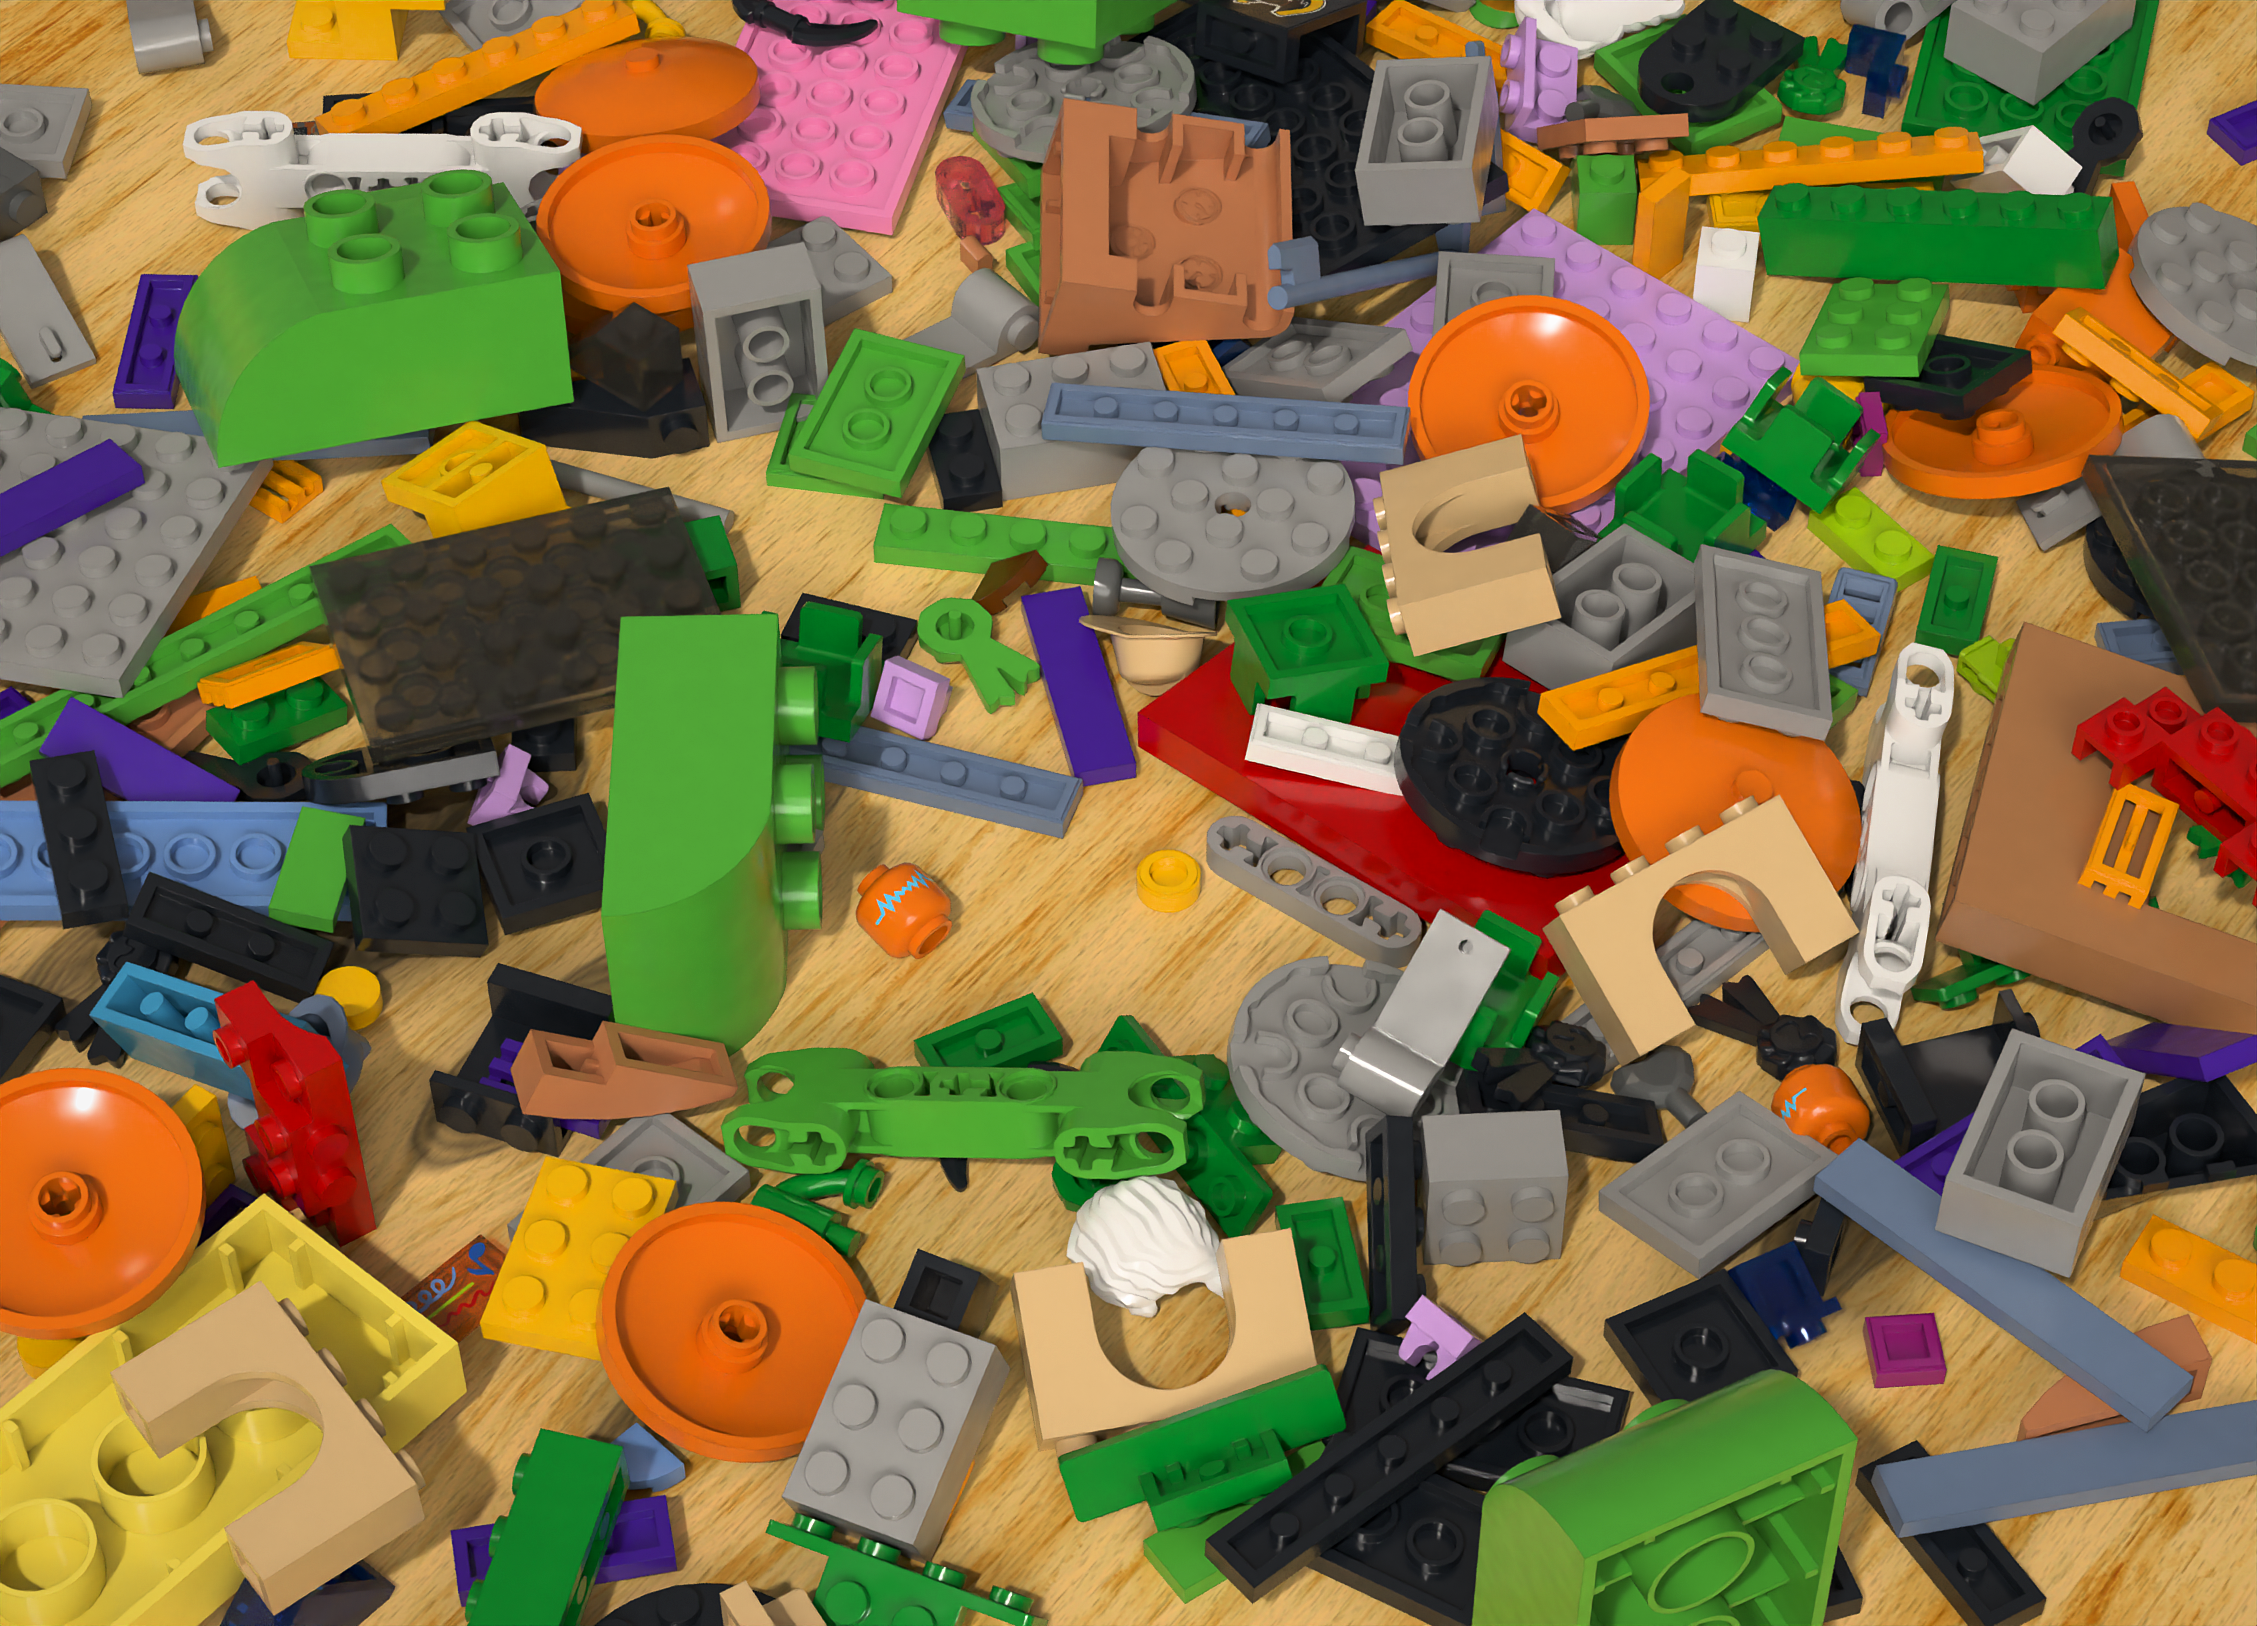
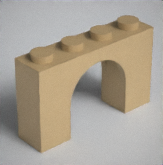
M1521 434L1379 472L1382 496L1373 499V506L1380 531H1377L1378 541L1385 562L1382 565V571L1390 599L1386 600L1395 635L1407 633L1414 657L1561 618L1555 582L1540 533L1467 552H1444L1455 543L1472 535L1542 516L1536 482Z
M1780 794L1761 805H1758L1752 795L1720 813L1719 817L1724 825L1704 835L1700 826L1697 825L1664 844L1670 854L1665 858L1650 865L1643 855L1611 873L1610 877L1615 885L1595 896L1588 885L1554 905L1560 915L1542 928L1621 1067L1696 1025L1657 957L1653 942L1654 916L1661 899L1669 889L1685 884H1703L1718 888L1734 897L1752 917L1785 975L1860 933Z
M1291 1228L1221 1240L1215 1255L1229 1326L1227 1353L1218 1368L1206 1378L1190 1386L1178 1389H1155L1140 1385L1121 1374L1107 1359L1101 1349L1095 1330L1083 1262L1013 1273L1010 1291L1038 1451L1056 1449L1057 1458L1066 1453L1316 1366V1356Z
M259 1281L111 1371L110 1374L122 1409L159 1459L222 1420L249 1409L267 1407L286 1409L309 1419L322 1431L323 1439L319 1453L311 1467L300 1479L224 1527L236 1565L271 1613L276 1615L425 1520L418 1491L425 1487L426 1484L419 1468L404 1449L393 1454L383 1441L382 1437L386 1435V1430L371 1404L365 1398H361L354 1403L343 1387L347 1385V1379L331 1352L325 1347L315 1352L305 1339V1336L309 1335V1330L295 1305L288 1298L277 1302L262 1281Z

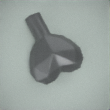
M1582 85L1577 88V101L1568 104L1565 108V117L1568 122L1588 118L1641 116L1631 100L1597 85Z
M1661 1045L1650 1051L1644 1060L1627 1064L1613 1073L1610 1087L1616 1095L1654 1101L1656 1110H1668L1685 1129L1707 1114L1703 1107L1689 1094L1694 1084V1066L1690 1054L1679 1046Z

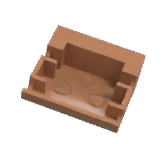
M1064 98L1041 169L1038 353L1060 356L1086 352L1089 345L1267 338L1285 331L1293 318L1294 307L1275 310L1268 303V292L1272 287L1281 285L1280 270L1269 269L1267 251L1273 243L1293 240L1290 130L1279 129L1273 144L1265 148L1256 149L1245 145V127L1243 123L1172 113L1166 129L1158 133H1144L1137 129V108Z

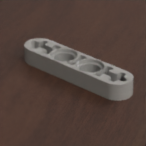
M1228 816L1220 818L1207 831L1206 862L1210 870L1219 877L1364 959L1380 962L1395 968L1405 967L1410 963L1421 943L1422 922L1418 914L1406 905L1246 817ZM1280 869H1292L1298 871L1304 878L1296 884L1282 885L1273 881L1270 875ZM1344 898L1355 904L1356 908L1350 913L1339 915L1326 911L1322 905L1330 899ZM1396 933H1400V934L1403 935V937H1401V936H1399V935H1395V934H1396ZM1381 935H1383V936H1385V937H1388L1389 939L1387 940V939L1381 938Z

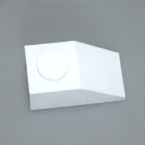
M2031 125L1980 137L1983 148L1984 172L1955 174L1950 180V183L1957 189H1971L1975 192L2009 193L2013 191H2028L2032 194L2067 195L2074 192V187L2071 184L2083 167L2039 129Z
M1702 226L1693 300L1729 321L1749 323L1760 232Z

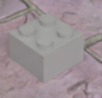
M1560 1110L1422 1116L1420 1137L1422 1168L1417 1183L1416 1200L1417 1206L1422 1208L1424 1214V1235L1421 1243L1424 1265L1447 1264L1460 1267L1472 1263L1505 1261L1529 1264L1541 1260L1560 1259L1569 1179Z

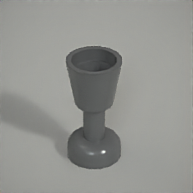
M1102 557L1098 559L1093 589V615L1116 616L1121 602L1161 606L1162 615L1216 629L1221 601L1195 598L1193 606L1177 602L1151 590L1138 579L1124 578L1123 566L1118 560Z

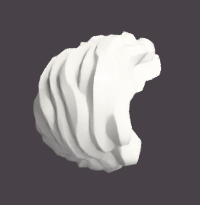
M1514 0V6L1519 26L1524 17L1537 19L1536 39L1578 48V60L1594 56L1595 50L1620 41L1624 33L1640 32L1647 26L1659 25L1665 19L1679 18L1685 9L1684 0Z
M1155 1175L1131 1177L1128 1181L1121 1180L1117 1184L1097 1191L1077 1212L1076 1221L1070 1233L1066 1256L1072 1263H1084L1085 1274L1088 1276L1092 1291L1105 1302L1129 1309L1131 1315L1152 1318L1157 1313L1158 1308L1155 1303L1157 1299L1165 1294H1174L1180 1288L1198 1282L1205 1283L1210 1291L1224 1299L1215 1255L1220 1245L1219 1237L1205 1218V1210L1201 1204L1180 1190L1175 1181L1158 1178Z

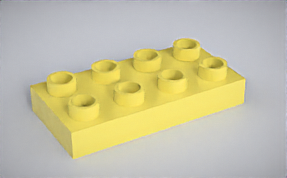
M265 1193L262 1194L195 1249L184 1271L156 1302L132 1319L111 1329L88 1336L0 1408V1626H198L248 1582L234 1561L224 1527L294 1484L311 1467L319 1453L323 1433L313 1422L298 1413L286 1409L267 1407L236 1413L159 1459L122 1409L110 1374L111 1371L257 1282L262 1281L277 1302L288 1298L295 1305L309 1330V1335L305 1336V1339L314 1351L317 1352L325 1347L331 1352L347 1379V1385L343 1388L354 1403L361 1398H365L371 1404L386 1430V1435L382 1439L394 1454L467 1392L458 1342Z

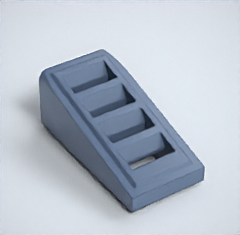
M1842 567L1837 572L1828 604L1844 599L1881 634V638L1875 655L1853 661L1862 664L1861 668L1844 664L1829 669V674L1858 689V695L1867 697L1894 612L1898 582L1890 577Z

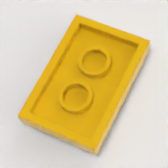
M545 1156L480 1320L483 1338L602 1361L596 1337V1309L603 1282L624 1244L648 1222L675 1209L679 1198L677 1181Z

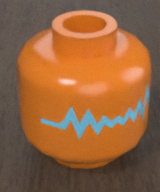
M904 862L890 869L885 864H882L873 869L862 880L857 889V892L862 896L856 909L857 923L891 957L905 958L912 955L915 959L923 958L932 952L951 930L952 921L948 918L951 912V900L948 894L916 864Z
M1829 1064L1803 1065L1792 1070L1780 1083L1771 1103L1772 1112L1784 1119L1793 1133L1803 1136L1808 1135L1838 1155L1858 1138L1864 1140L1871 1123L1868 1106L1851 1078L1841 1068Z

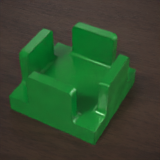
M1782 366L1767 380L1746 413L1732 427L1721 445L1815 512L1821 514L1853 481L1864 465V460L1881 435L1871 428L1849 453L1843 448L1842 443L1863 414V407L1821 377H1815L1809 383L1794 406L1790 404L1783 406L1775 399L1793 372Z
M1696 449L1688 456L1687 477L1671 468L1661 475L1662 458L1649 453L1617 483L1615 487L1614 517L1595 536V544L1625 523L1694 563L1701 544L1749 555L1766 539L1767 522L1752 514L1751 508L1743 504L1744 475L1740 471L1704 451Z
M1345 584L1227 600L1225 621L1235 641L1230 677L1249 715H1255L1257 703L1265 704V697L1267 699L1291 696L1289 708L1291 711L1349 724L1352 717L1354 699L1368 698L1371 684L1386 682L1389 661Z
M808 601L800 610L799 642L780 638L783 667L816 666L819 717L818 736L850 743L874 705L885 661L882 660L883 636L870 633L862 644L863 615L860 612ZM763 611L761 614H776V613L769 612V611Z
M1489 910L1482 912L1474 928L1512 950L1449 1061L1464 1069L1474 1071L1477 1070L1471 1066L1476 1050L1480 1047H1525L1533 1027L1538 1025L1548 1008L1560 978L1549 971L1543 980L1531 975L1529 969L1542 943L1541 938Z

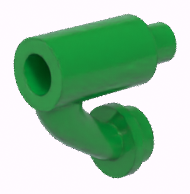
M862 1158L855 1164L853 1169H836L833 1172L824 1174H799L780 1182L775 1187L764 1184L754 1195L751 1204L779 1212L802 1223L827 1241L839 1254L851 1258L859 1246L860 1232L841 1225L842 1218L840 1213L808 1200L843 1194L845 1206L856 1209L859 1206L869 1209L879 1197L884 1182V1172L876 1169L872 1161Z

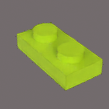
M1853 487L1837 496L1821 514L1814 510L1809 511L1807 529L1851 568L1895 579L1898 582L1897 593L1931 574L1935 555L1857 487Z

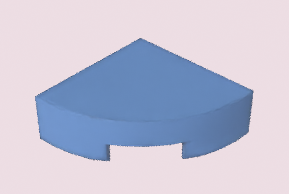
M637 1422L610 1443L624 1447L630 1477L629 1490L652 1488V1492L663 1491L686 1478L684 1463Z

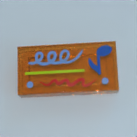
M480 1234L403 1295L401 1299L459 1343L480 1326V1320L506 1254Z

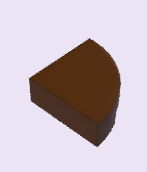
M1037 550L993 562L971 600L979 603L991 616L1008 607L1002 599L1015 591L1024 582L1032 588L1046 571L1048 564Z

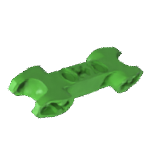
M814 1047L769 1053L751 1062L744 1074L750 1104L741 1105L727 1114L722 1122L721 1130L726 1155L748 1166L793 1174L830 1173L841 1167L848 1153H870L894 1157L1034 1159L1055 1157L1060 1167L1075 1177L1085 1179H1124L1164 1174L1175 1170L1187 1162L1190 1149L1187 1138V1123L1183 1120L1189 1119L1197 1112L1203 1110L1206 1095L1203 1070L1178 1058L1135 1051H1104L1094 1053L1085 1059L1079 1071H1046L1036 1068L897 1066L875 1069L874 1064L868 1057L856 1050ZM766 1073H780L788 1077L794 1086L787 1094L775 1093L764 1085L762 1076ZM1163 1078L1177 1079L1188 1088L1190 1096L1178 1100L1157 1098L1152 1092V1086L1156 1081ZM747 1125L773 1128L776 1135L775 1141L769 1146H754L743 1139L739 1128ZM1140 1132H1158L1166 1135L1171 1140L1174 1148L1166 1153H1153L1143 1148L1137 1136Z

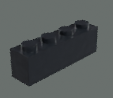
M2226 1075L2209 1082L2176 1078L2141 1093L2132 1129L2094 1221L2174 1188L2257 1175V1114Z

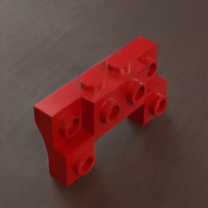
M2166 686L2136 705L2123 697L2077 725L2071 754L2081 761L2097 750L2113 762L2109 784L2117 791L2155 768L2151 786L2168 800L2180 804L2179 809L2198 825H2202L2222 842L2213 870L2224 878L2238 868H2241L2257 882V738L2249 729L2238 724L2219 707L2212 709L2203 716L2200 715ZM2256 887V891H2255L2254 898H2253V901H2252V904H2253L2256 908H2257V887Z
M254 980L215 998L214 1001L220 1022V1028L212 1032L215 1044L229 1068L232 1069L240 1065L249 1077L257 1109L258 1119L253 1124L244 1128L250 1156L242 1160L246 1175L255 1191L260 1196L269 1192L276 1203L288 1212L299 1207L316 1229L325 1225L340 1247L377 1229L343 1060L326 1036L308 1032L282 1017L270 1004Z

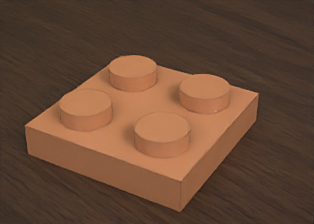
M1688 113L1588 118L1537 127L1538 150L1559 149L1560 160L1573 159L1577 155H1642L1644 152L1669 150L1668 140L1689 136Z

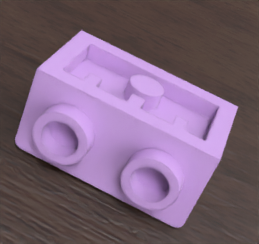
M1524 17L1515 35L1508 34L1502 46L1500 65L1507 68V80L1504 82L1500 93L1499 111L1505 113L1506 131L1523 141L1537 143V127L1568 122L1565 117V108L1568 104L1577 101L1578 48L1536 39L1537 19Z

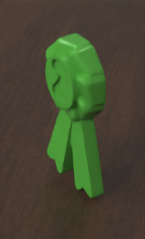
M951 597L940 599L920 613L917 627L920 647L934 656L938 663L959 661L963 664L988 713H994L1000 705H1015V692L1013 689L1018 694L1025 695L1027 693V684L1040 679V665L991 638L993 628L992 616L979 603L963 598Z

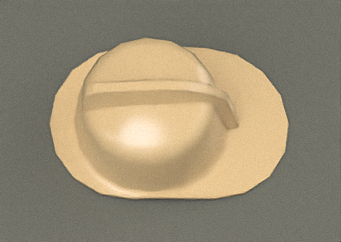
M1086 615L1081 616L1079 619V623L1111 635L1118 671L1121 677L1127 680L1138 692L1150 696L1162 695L1198 669L1204 638L1206 636H1217V632H1188L1154 622L1119 616Z

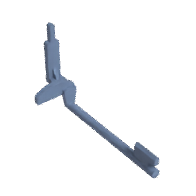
M1482 41L1466 43V57L1485 56L1484 43ZM1498 115L1491 161L1503 170L1500 116ZM1505 194L1485 204L1481 216L1506 211ZM1471 223L1450 224L1436 232L1435 236L1439 251L1469 253ZM1312 236L1273 243L1267 251L1270 270H1280L1281 285L1274 286L1269 290L1267 295L1268 303L1273 309L1282 310L1436 276L1439 251L1320 276L1318 243Z

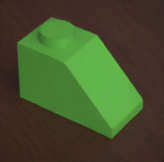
M1603 154L1575 156L1570 161V168L1572 169L1570 171L1574 231L1597 245H1632L1637 201L1634 155Z

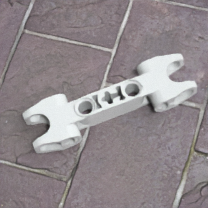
M241 111L205 118L187 125L183 149L185 157L196 164L224 169L230 173L228 175L212 177L198 184V193L195 201L197 216L216 224L255 230L272 222L305 217L303 208L305 202L311 197L324 192L342 189L365 192L421 183L434 174L461 169L486 173L491 177L492 184L504 182L518 206L522 208L542 198L549 186L558 177L547 173L545 170L563 168L581 158L583 135L582 128L571 122L525 112H497L481 116L473 122L470 128L471 136L387 133L294 135L292 121L288 116L280 112ZM213 136L223 137L229 141L214 145L198 144L203 139ZM554 138L569 141L561 147L540 146L543 142ZM220 196L238 197L234 202L227 205H214L210 203L214 198Z
M1914 642L1904 648L1899 654L1892 673L1887 701L1878 708L1870 728L1864 761L1862 784L1865 792L1861 810V843L1854 868L1850 901L1852 919L1860 933L1849 939L1848 951L1838 973L1835 1001V1024L1837 1030L1846 1043L1854 1045L1859 1043L1862 1025L1850 1013V1006L1856 1002L1865 1001L1877 1005L1882 1009L1884 1018L1887 1017L1894 1031L1899 1018L1903 994L1912 988L1921 970L1928 934L1931 903L1927 892L1930 881L1940 789L1938 768L1942 735L1952 713L1954 667L1943 649ZM1923 665L1930 668L1938 676L1939 684L1926 688L1912 683L1906 676L1907 667Z

